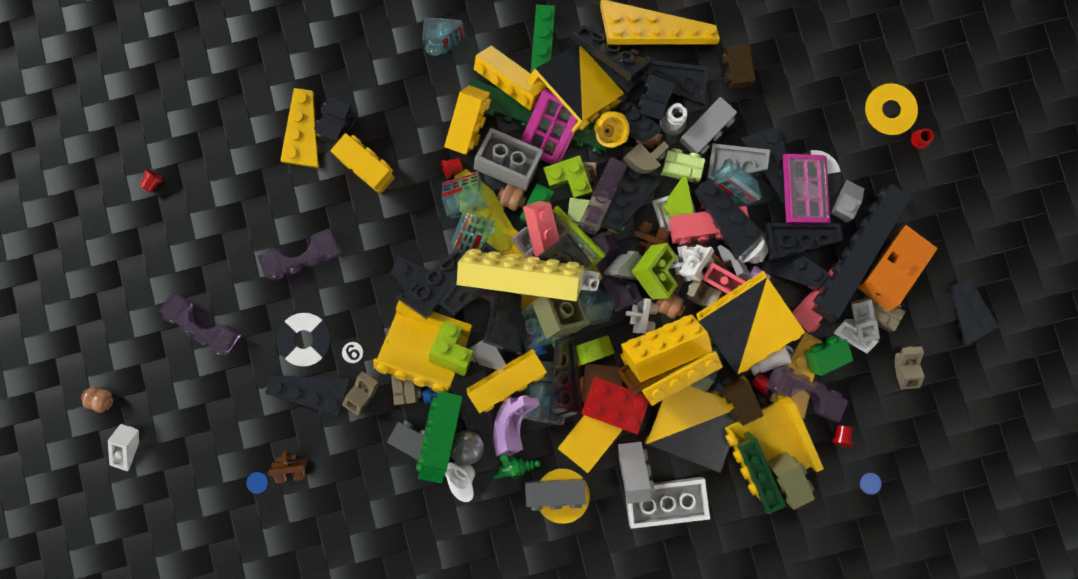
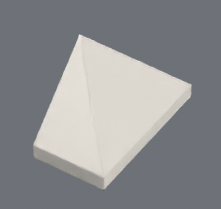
M845 319L834 332V334L840 338L847 339L850 344L865 353H868L879 341V339L860 343L854 319Z

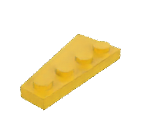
M297 88L293 90L281 155L282 163L319 168L318 145L314 130L316 115L313 91Z
M806 332L802 334L790 357L792 363L786 365L769 398V401L775 403L788 396L796 403L803 419L805 418L815 375L810 373L804 351L811 349V346L814 344L822 343L821 340Z

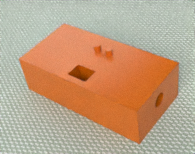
M905 225L895 233L857 288L889 312L900 305L938 248Z

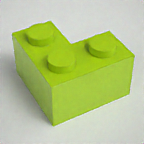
M580 155L544 167V174L550 190L568 184L573 198L582 199L592 195V189Z
M668 243L651 245L632 270V273L652 300L669 298L678 286L668 271L678 257Z
M444 320L429 352V362L465 376L472 361L473 351L458 345L462 337L463 327Z

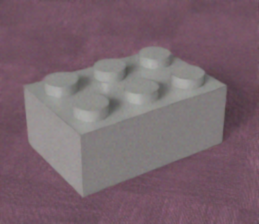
M490 128L475 157L474 169L526 191L541 162L543 150Z

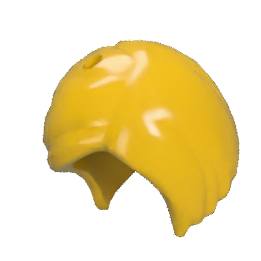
M615 111L603 113L594 124L596 139L602 146L609 148L624 144L630 132L628 120L622 113Z

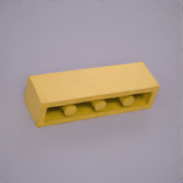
M493 46L486 48L476 55L474 70L530 111L536 107L543 89L548 90V87L541 81L530 86L526 80L531 74Z
M531 349L467 388V395L479 413L483 411L488 412L494 408V404L499 401L504 402L514 392L526 389L528 387L527 384L532 381L537 382L541 380L547 371L534 349Z

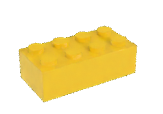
M692 314L621 344L626 363L640 383L713 352L708 332Z

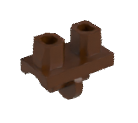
M643 220L639 228L636 229L634 236L648 241L640 240L639 245L646 247L644 253H646L650 246L654 245L651 243H668L670 229L660 226L656 235L650 232L653 223Z
M284 450L282 456L276 457V462L271 464V469L268 470L269 476H273L276 483L287 481V473H293V478L296 481L303 480L308 463L307 458L297 459L296 454L290 455L288 450Z

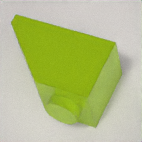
M687 176L681 178L665 201V204H663L664 215H668V220L676 215L694 213Z
M609 336L576 346L579 365L615 354Z

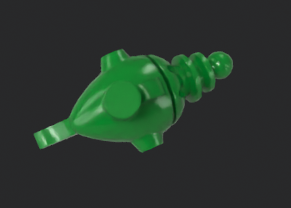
M506 454L500 456L503 464L499 467V471L493 474V478L510 476L515 479L521 476V474L523 475L527 469L530 471L531 468L532 470L534 469V466L539 467L541 463L540 461L533 462V460L525 462L522 458L518 459L515 457L509 459Z

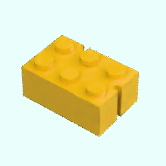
M470 85L460 91L444 147L467 154L470 150L474 149L475 145H478L481 136L478 132L480 128H483L486 117L483 115L485 110L489 109L491 99H489L490 92Z
M345 133L330 151L350 170L352 169L357 176L381 195L395 178L392 174L393 170L384 160L381 159L379 162V158L368 147L364 149L365 146L354 135L349 137Z

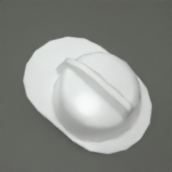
M763 235L739 256L742 263L756 264L765 261L764 258L768 254V246Z
M456 461L454 463L449 462L445 475L451 492L459 500L469 502L474 496L472 481L475 477V471L471 465H462Z

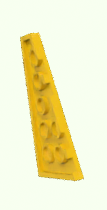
M608 0L600 1L608 45L719 43L720 38L716 25Z

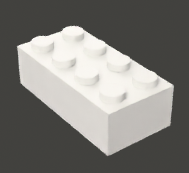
M698 477L655 482L654 492L651 493V501L627 504L630 528L710 519L705 479Z

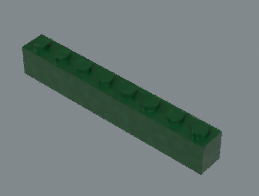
M473 79L470 80V86L490 92L489 99H491L489 109L485 110V115L493 118L495 116L500 117L506 123L512 124L514 122L520 124L521 128L526 129L534 109L528 110L499 88ZM547 106L545 113L555 117L558 109ZM561 111L558 119L568 123L571 114ZM542 117L537 130L547 134L552 120ZM589 121L590 123L583 130L579 128L575 131L570 141L573 143V146L583 149V147L591 149L590 151L597 155H601V153L606 154L608 147L602 146L596 139V132L594 131L595 122ZM556 123L550 135L560 140L565 127Z

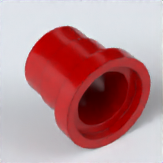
M930 129L917 130L911 136V143L915 148L924 149L933 140L934 134ZM921 134L926 136L927 141L922 140Z
M459 158L441 161L442 169L447 179L451 178V175L463 171Z
M146 169L139 186L152 193L158 183L163 181V178L157 173Z
M758 373L750 385L762 392L761 395L765 396L775 380Z
M837 426L833 444L852 447V428Z

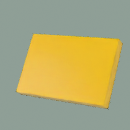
M584 415L558 449L589 473L623 429Z

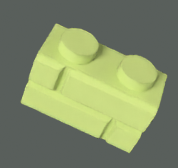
M672 148L671 151L668 150L661 175L680 180L683 176H687L689 182L698 184L701 179L705 159L701 158V155L697 153L687 155L683 154V151L680 149Z

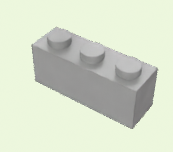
M719 97L681 137L679 142L691 153H701L703 155L710 147L708 143L712 139L716 141L723 134L721 130L725 126L727 128L730 127L736 120L734 116L737 111Z
M641 442L618 444L619 461L627 504L651 501L654 483L653 480H649L651 469L650 465H646L645 462L648 461L647 450L643 449Z

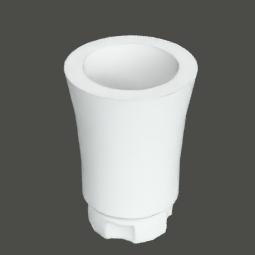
M676 103L664 112L662 120H660V126L665 133L677 135L684 130L687 119L686 108L682 104Z
M784 347L782 350L768 355L764 361L752 365L750 369L753 375H757L760 372L764 373L792 362Z

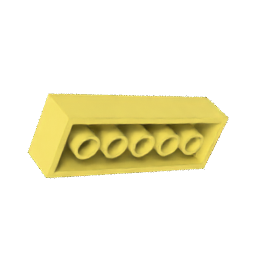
M470 249L458 261L457 285L577 301L582 289L584 266L579 265L577 262H568L566 264L559 263L555 259L543 261L538 257L520 258L517 254L505 256L499 252L483 253L479 249Z

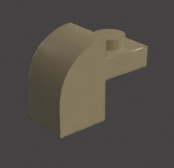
M664 141L650 154L639 143L623 160L635 172L642 174L651 173L661 166L659 161L667 155L665 150L669 146Z
M703 280L693 281L689 285L687 298L703 308L708 307L725 296L722 291L709 287Z
M922 346L902 348L901 353H896L895 355L896 376L901 390L920 388L925 377L920 366L924 355Z
M362 371L358 375L354 387L345 396L342 405L358 416L379 387L377 385L378 382L373 376Z

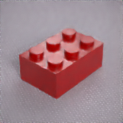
M594 377L581 414L638 434L649 401L644 394L636 393L633 395L627 388Z

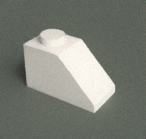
M122 424L118 426L108 440L110 466L125 471L130 469L139 444V430Z

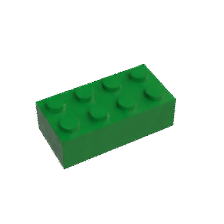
M439 391L437 398L433 397L420 449L421 453L416 466V471H419L418 479L442 483L448 468L462 396Z

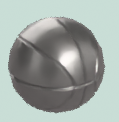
M465 430L458 432L454 435L450 453L451 457L459 464L471 465L481 458L484 444L481 437L473 431Z

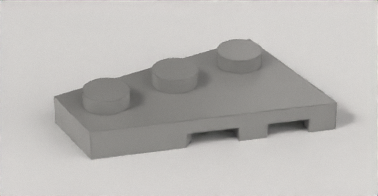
M712 144L708 178L715 181L768 170L770 150Z

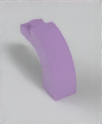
M528 395L519 398L509 397L501 405L495 419L493 431L496 456L503 454L513 456L523 450L520 438L521 421L528 412L539 406L538 398H530Z

